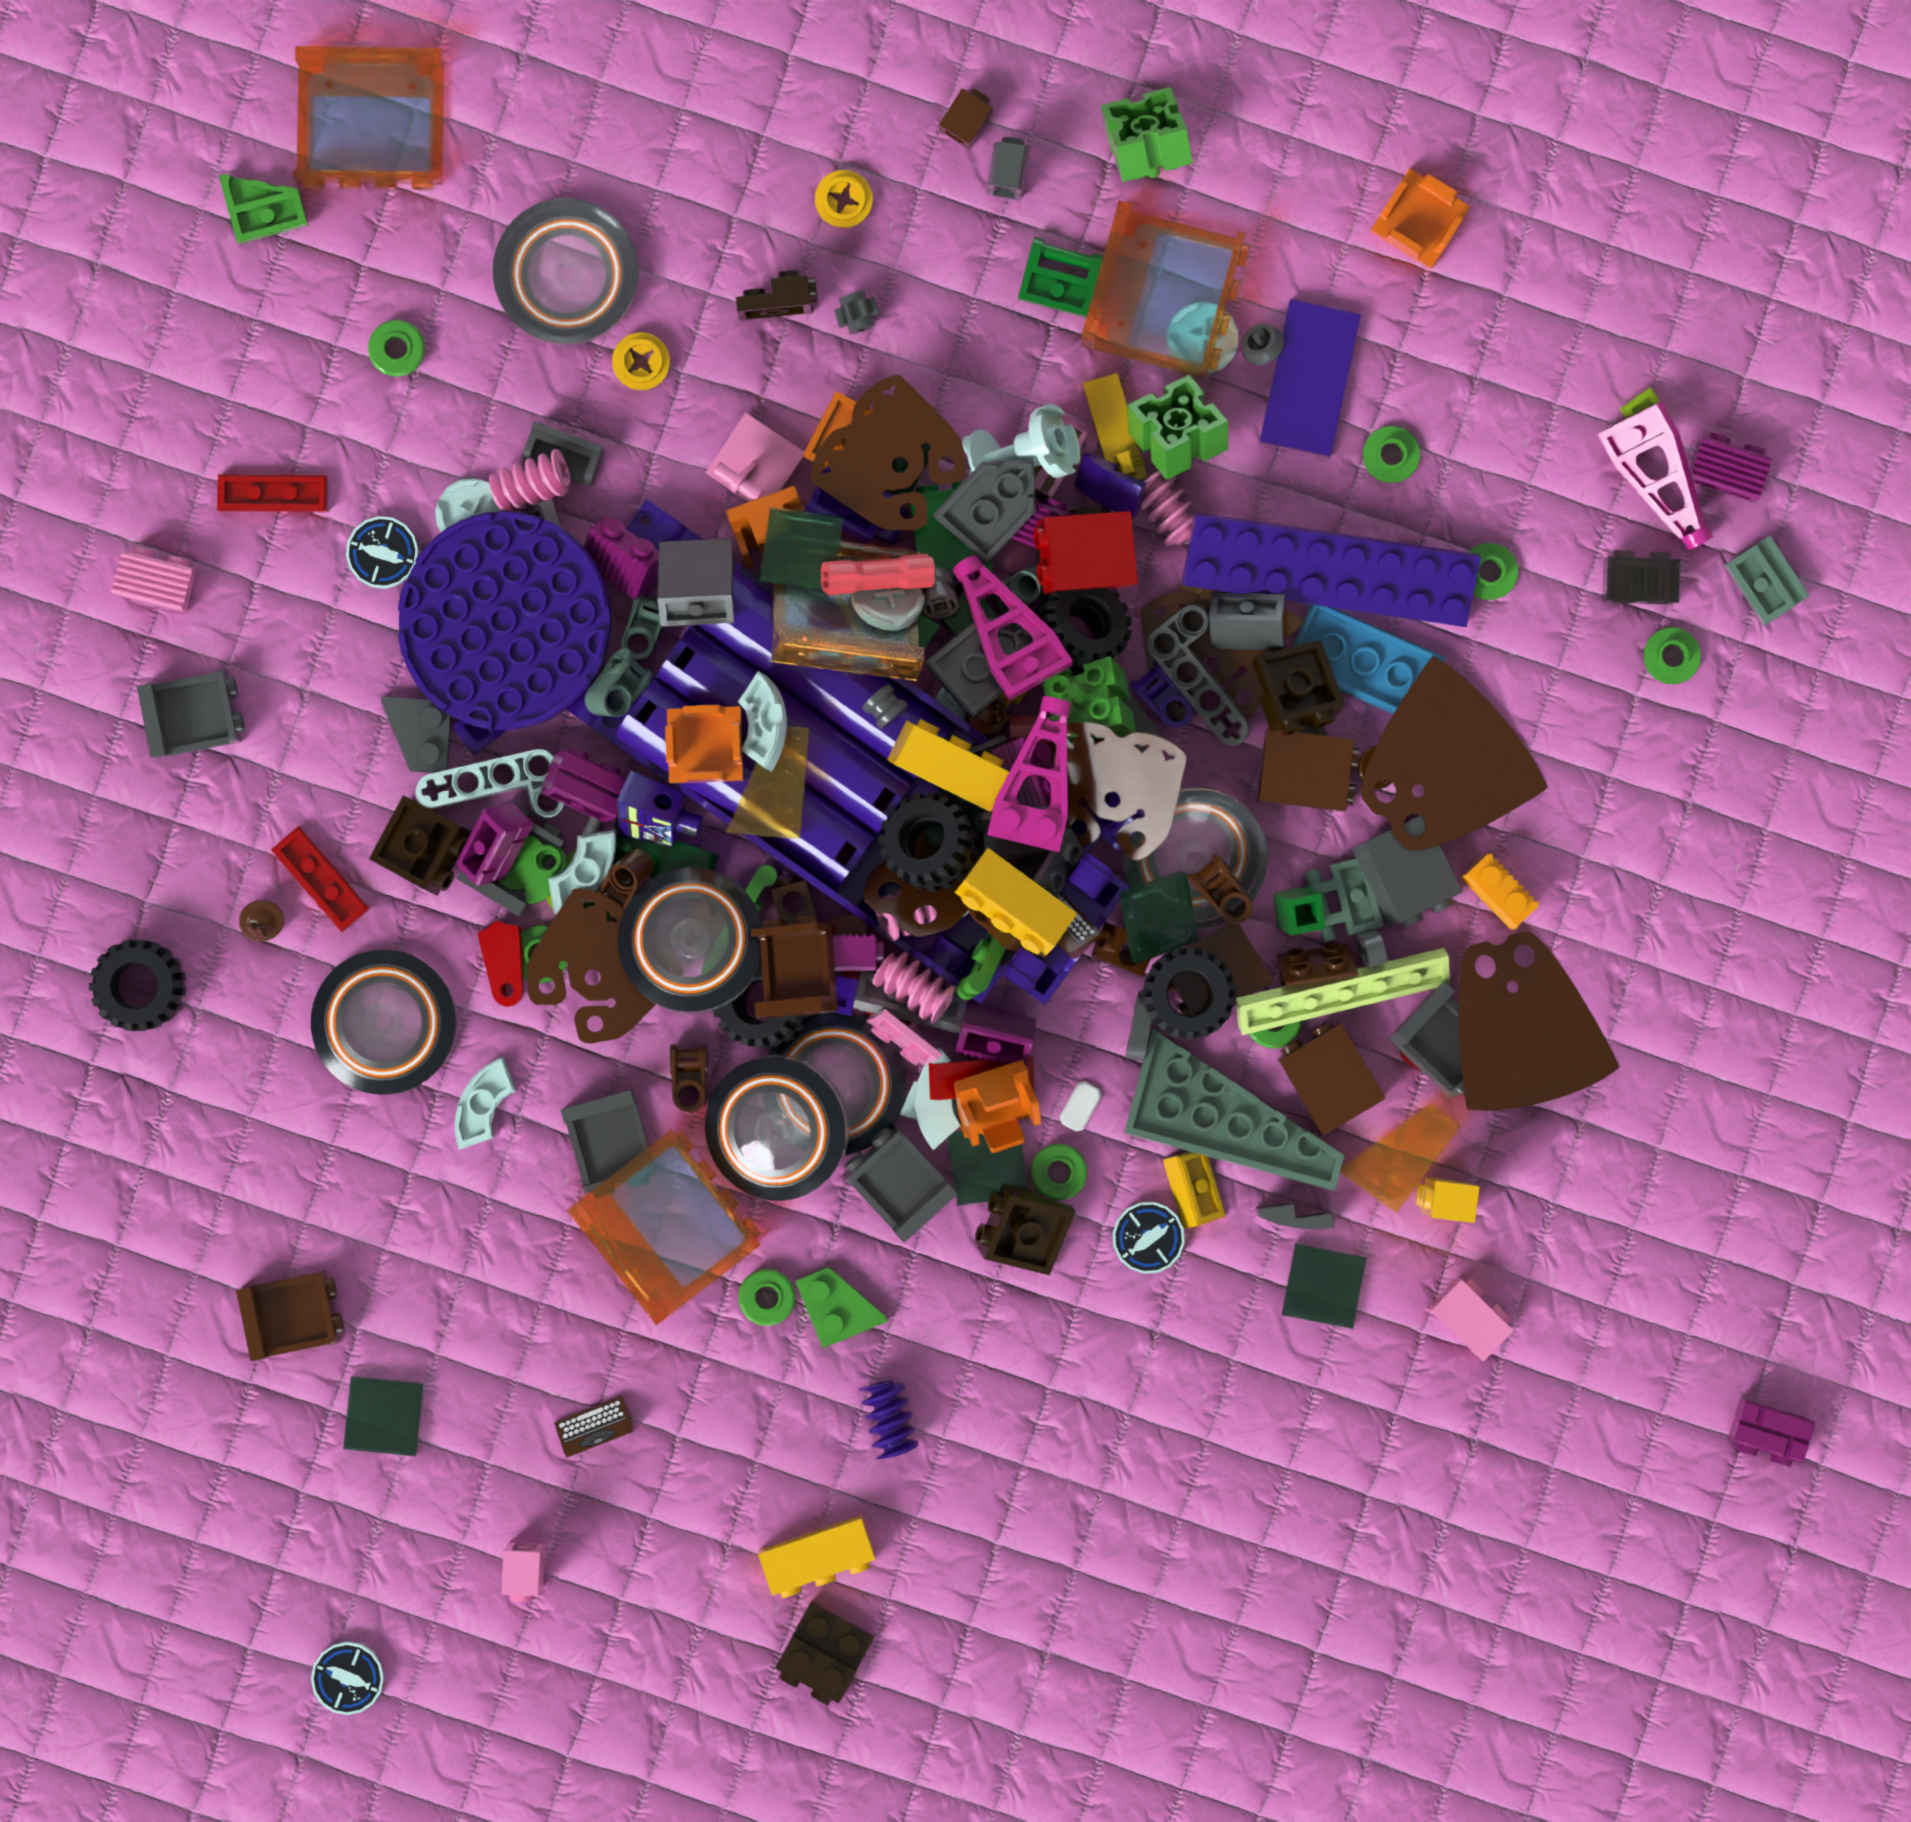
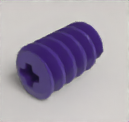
M887 1380L859 1387V1391L871 1393L870 1397L862 1401L863 1405L874 1407V1410L865 1416L866 1419L877 1421V1425L869 1429V1434H876L881 1437L872 1444V1448L884 1450V1453L875 1459L902 1455L919 1446L918 1440L906 1438L915 1432V1427L903 1424L912 1418L911 1412L900 1410L909 1403L907 1397L897 1396V1394L906 1389L904 1383Z

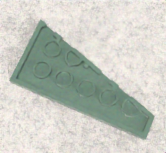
M1152 1028L1124 1134L1335 1191L1344 1159L1342 1153L1309 1131L1304 1130L1279 1111L1272 1109L1260 1101L1259 1098Z

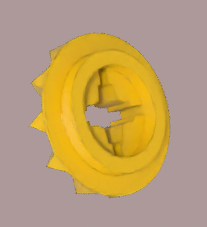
M838 170L828 174L820 181L815 192V206L820 217L833 227L849 229L862 223L872 208L873 196L868 182L861 175L850 170ZM850 185V199L859 205H846L839 214L838 201L833 199L829 193L832 195H842L843 191Z
M638 332L624 337L617 344L612 356V366L616 377L622 384L632 390L648 391L661 384L668 374L670 355L667 347L658 337L649 333ZM631 350L641 356L652 351L654 352L648 360L650 370L652 371L651 374L642 368L633 370L631 373L629 372L635 364L633 354L630 352Z

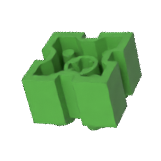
M1171 87L1143 94L1144 100L1130 103L1129 98L1100 105L1107 141L1112 155L1115 156L1116 166L1122 182L1140 179L1145 176L1156 178L1161 173L1160 166L1166 171L1193 164L1187 128L1181 112L1178 111L1177 102Z
M1190 375L1165 386V395L1159 398L1150 393L1127 405L1129 435L1143 452L1151 450V462L1166 480L1190 469L1191 460L1196 457L1207 461L1229 450L1228 420L1213 402L1205 406V393Z
M1111 656L1083 664L1084 673L1075 675L1070 669H1067L1043 682L1046 696L1072 703L1067 724L1077 722L1101 724L1107 726L1120 738L1136 732L1133 712L1122 701L1123 699L1130 698L1126 673ZM1050 716V721H1058L1061 717ZM1078 734L1067 735V739L1072 743ZM1091 734V737L1093 738L1094 742L1100 739H1104L1103 737L1096 738L1093 734Z

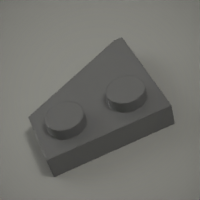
M382 696L381 703L411 772L436 773L448 770L452 716L439 709L430 700Z

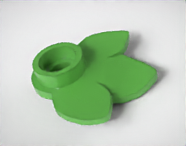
M528 835L506 878L498 882L511 890H525V897L529 905L539 903L550 895L548 877L561 873L567 867V856L557 845H543L535 836ZM548 857H555V865L550 869L545 868V860Z

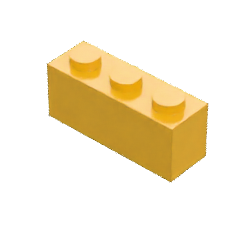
M922 719L919 720L917 725L906 720L887 760L991 812L995 799L1009 774V771L1001 767L1004 760L986 751L980 757L969 751L972 744L954 735L948 741L937 735L938 727Z
M989 848L977 860L954 892L961 897L962 902L967 907L982 912L991 919L992 924L997 929L1006 933L1009 932L1021 941L1022 946L1032 954H1039L1043 958L1055 947L1077 915L1075 911Z
M1425 1176L1424 1184L1418 1183L1415 1205L1421 1207L1420 1213L1431 1218L1475 1223L1480 1186L1464 1181Z
M862 1515L758 1551V1557L772 1596L780 1593L782 1598L802 1592L801 1586L815 1581L816 1586L833 1582L837 1579L836 1573L848 1569L850 1574L865 1571L871 1568L870 1562L876 1560Z

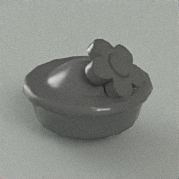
M1258 324L1251 327L1244 335L1242 341L1244 358L1254 365H1264L1272 362L1283 350L1284 336L1278 328L1267 324Z

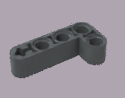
M1198 602L1190 603L1153 631L1148 639V649L1217 738L1226 745L1237 746L1250 734L1251 721L1191 645L1209 628L1210 611L1204 604ZM1194 610L1202 615L1203 625L1200 629L1193 630L1186 625L1185 615L1188 611ZM1167 633L1173 637L1175 641L1173 651L1164 652L1158 648L1156 640L1159 634ZM1183 662L1193 663L1198 671L1197 678L1189 681L1182 678L1179 673L1180 664ZM1206 690L1215 691L1220 697L1219 707L1215 709L1207 708L1202 702L1203 692ZM1226 706L1231 709L1225 715L1231 723L1239 721L1242 725L1238 730L1240 736L1235 732L1230 735L1226 732L1229 724L1223 716L1218 722L1214 718Z

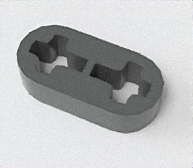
M1372 929L1355 934L1356 948L1363 966L1371 968L1387 964L1384 942L1378 931Z
M1138 991L1125 1058L1143 1062L1152 1019L1144 1005L1143 991Z

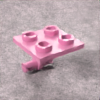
M745 412L705 473L733 493L750 502L781 491L803 459L804 451Z
M885 1009L872 1014L867 1022L874 1026L871 1031L878 1038L886 1043L892 1040L902 1048L900 1054L914 1065H918L919 1062L925 1065L926 1063L939 1060L942 1056V1053L912 1031L917 1023L908 1021L905 1025Z

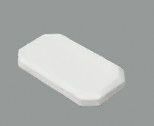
M1086 1081L1078 1083L1060 1115L1061 1123L1076 1132L1083 1130L1102 1097L1100 1089Z

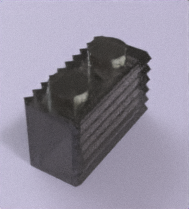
M1616 550L1613 551V557L1604 559L1602 602L1676 605L1679 603L1680 559H1671L1670 552H1649V558H1635V551Z

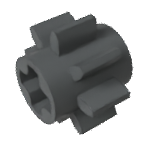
M858 291L839 299L841 308L834 310L839 328L847 326L850 334H856L876 326L873 317L879 316L880 312L875 297L867 299L864 291Z

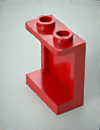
M1131 511L1055 516L1037 521V527L1034 528L1033 540L1036 549H1039L1041 563L1037 566V579L1039 585H1043L1044 594L1057 591L1108 587L1119 589L1138 584Z

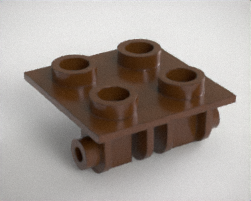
M1330 942L1322 945L1321 948L1309 950L1292 948L1283 954L1276 955L1281 970L1279 971L1281 985L1292 986L1358 975L1348 944Z

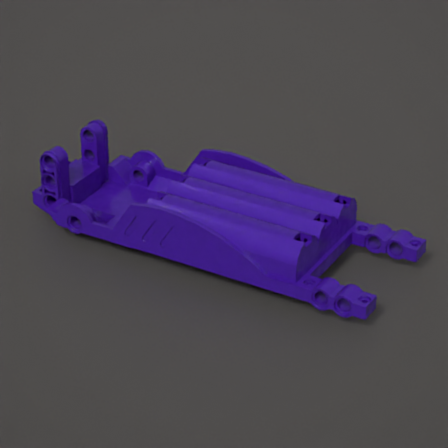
M647 499L626 527V530L638 538L649 540L657 551H659V542L704 540ZM644 518L650 519L647 525L642 524ZM735 562V569L733 570L734 623L690 625L653 676L651 683L624 716L610 717L592 714L585 704L586 692L567 711L669 782L668 763H666L665 744L667 709L683 708V706L696 705L741 706L738 701L756 673L759 671L765 674L778 688L784 701L787 716L784 746L773 771L765 769L743 752L744 781L674 783L671 785L887 937L878 923L875 910L863 901L864 889L870 873L885 861L880 853V850L885 847L879 843V835L885 834V830L881 828L883 820H890L891 815L888 814V811L892 807L896 810L901 807L899 803L901 799L906 797L912 801L913 794L920 792L926 797L928 792L938 795L941 791L939 786L887 760L906 720L917 725L919 720L922 719L939 728L938 736L949 741L951 736L954 735L972 744L971 747L984 744L989 740L908 680ZM693 651L695 653L684 670H681L680 666L690 652ZM889 683L894 688V695L899 700H904L909 706L899 717L881 730L876 725L877 719L872 714L866 713L862 706L877 691ZM609 695L607 696V701H606V702H607V706H608L609 703H610V696H609ZM654 704L657 708L644 725L641 722ZM741 706L742 742L744 745L747 739L749 723L746 711ZM886 787L895 797L885 811L881 812L873 804ZM1075 820L1072 823L1071 827L1076 835L1085 834L1087 826L1084 821ZM1095 840L1082 848L1084 852L1061 891L1100 930L1130 886L1116 877L1109 867L1088 854L1097 842ZM847 842L857 848V850L844 867L834 859ZM887 882L879 888L878 893L882 897L887 894L893 895L895 891L902 889L896 882ZM968 913L947 930L922 937H916L912 934L903 936L899 932L898 940L892 942L948 982L957 986L961 979L970 974L976 961L972 959V954L978 943L982 939L985 940L989 932L979 925ZM1058 943L1045 958L1039 954H1032L1021 946L1017 951L1005 949L988 988L972 999L982 1004L1001 975H1003L1046 1006L1081 955L1075 960Z

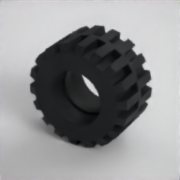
M1108 588L1057 591L1051 593L1035 611V614L1055 632L1073 661L1072 666L1067 669H1070L1075 675L1084 673L1083 664L1110 656L1114 659L1127 646L1126 641L1130 639L1132 633L1128 627L1132 624L1131 616L1125 614L1128 607L1125 602L1121 603L1118 600L1121 595L1116 590L1111 592ZM1070 615L1077 616L1088 624L1092 631L1093 639L1086 638L1075 630L1071 623Z
M919 792L913 794L912 801L906 797L899 801L901 807L897 810L892 807L888 811V814L891 815L890 820H883L881 828L885 830V834L879 835V843L885 848L881 849L880 853L882 858L887 861V867L909 885L922 891L926 888L930 892H939V885L946 890L953 887L952 881L955 879L961 883L965 879L963 872L966 869L971 870L975 865L971 861L972 857L979 856L980 849L974 843L980 842L979 833L974 830L977 827L974 821L967 816L968 814L943 795L940 797L936 793L928 792L925 797ZM943 825L944 840L940 849L929 858L916 859L915 844L920 834L931 826Z
M128 940L108 948L107 953L101 954L96 960L99 963L96 968H92L90 974L93 976L92 983H89V991H93L94 996L91 999L93 1006H97L100 1010L98 1014L103 1019L109 1020L110 1024L116 1028L120 1027L127 1031H146L162 1026L161 1024L169 1022L174 1017L173 1014L176 1010H180L183 1004L181 1003L182 996H186L187 988H184L186 976L185 972H182L180 969L182 964L179 959L174 958L168 948L152 941ZM133 964H143L150 967L155 973L158 982L155 998L150 1004L143 1007L128 1005L119 993V978L122 972Z
M1179 948L1164 954L1151 966L1149 973L1146 975L1143 989L1144 1005L1152 1021L1164 1032L1183 1039L1203 1038L1219 1030L1224 1022L1229 1019L1232 1014V1008L1235 1006L1236 986L1232 973L1218 956L1203 949ZM1182 972H1197L1205 977L1210 985L1211 998L1209 1004L1200 1013L1194 1015L1181 1014L1171 1006L1168 1000L1169 984L1175 976Z
M760 958L757 969L747 985L733 998L712 1010L714 1017L721 1019V1022L718 1023L721 1030L728 1031V1037L733 1041H739L743 1045L753 1047L781 1046L783 1041L789 1042L794 1039L793 1033L795 1031H802L805 1024L801 1021L803 1017L809 1018V1014L770 1018L764 1023H756L750 1018L746 1010V996L755 983L763 980Z

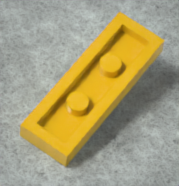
M1118 373L1084 382L1082 385L1103 458L1119 465L1117 471L1138 480L1147 479L1148 476L1139 446L1128 433L1127 404Z

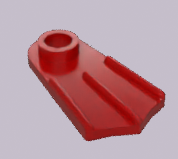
M498 920L486 929L478 932L477 935L493 998L499 1005L510 1007L517 1005L524 995L521 926L507 924ZM507 984L513 986V994L511 996H508L506 993Z

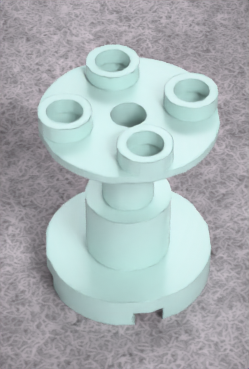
M1047 404L1036 408L1030 415L1029 431L1016 435L1014 444L1004 448H1000L989 432L983 429L975 430L971 435L964 437L962 441L963 449L968 456L971 468L969 475L981 462L1034 460V468L1042 465L1046 472L1054 478L1073 474L1076 469H1073V465L1080 462V447L1076 432L1072 424L1065 426L1060 417L1066 414L1055 404Z

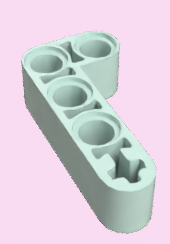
M535 749L423 776L418 781L415 789L417 801L428 809L440 808L521 788H526L530 808L541 819L556 817L564 805L557 801L555 810L545 812L537 804V798L541 794L540 790L548 772L543 776H535L530 772L528 764L532 758L541 757L547 761L548 767H550L553 756L543 749ZM505 765L512 770L513 780L510 783L502 785L495 781L493 770L497 766ZM469 773L476 777L478 781L477 789L471 793L461 791L457 785L460 775ZM451 777V789L456 797L449 798V790L438 793L436 801H431L428 795L423 796L422 791L426 790L428 782H433L434 787H442L447 784L444 778Z

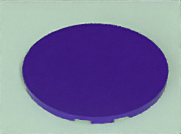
M501 511L486 512L463 519L446 528L426 545L416 558V563L402 587L398 605V639L408 671L419 689L433 704L452 717L476 727L493 730H516L536 726L551 720L570 708L583 696L598 675L605 660L611 635L612 615L609 594L604 578L590 553L575 537L546 519L526 513Z

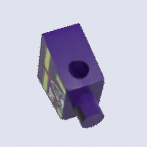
M629 772L617 799L619 835L669 847L675 844L679 832L694 837L699 835L703 824V816L686 811L685 794L682 791L636 772Z

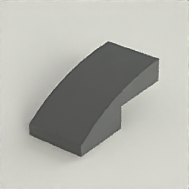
M1293 1203L1256 1208L1257 1216L1279 1225L1301 1229L1334 1228L1333 1216L1330 1212L1296 1216Z

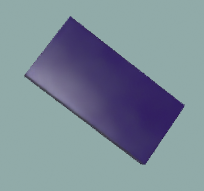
M1290 299L1282 333L1284 336V346L1277 357L1259 442L1326 457L1331 456L1361 314Z

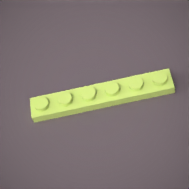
M1440 948L1387 961V964L1371 968H1358V975L1283 986L1236 998L1238 1027L1242 1035L1434 989L1443 982L1451 985L1449 955L1445 948Z

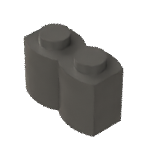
M1002 137V142L994 143L987 184L988 195L1013 200L1022 199L1030 151L1027 146L1023 145V140L1013 137Z

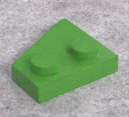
M227 174L219 175L234 234L239 245L309 226L301 195L297 188L282 185L276 186L267 184V182L251 181Z
M830 1267L795 1280L823 1348L888 1321L885 1314L874 1307Z

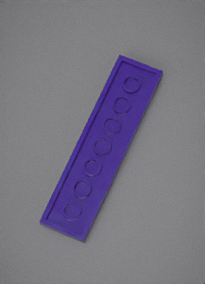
M1195 512L1181 582L1183 586L1237 594H1285V601L1467 627L1481 557L1479 554Z

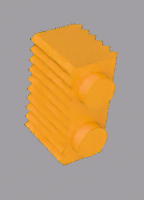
M1493 854L1482 855L1460 877L1509 929L1518 927L1539 906V901H1534V896H1528L1529 891H1523V885H1518V880H1513V875H1508V870H1503V864H1498V859H1493Z

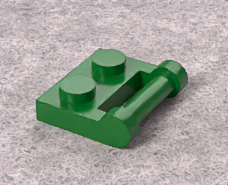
M1034 237L1017 300L1087 319L1104 255L1093 253V256L1046 244L1044 243L1045 239ZM1042 257L1089 270L1087 279L1038 266L1039 259Z

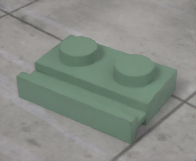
M1771 536L1763 539L1724 565L1763 626L1809 597V594Z

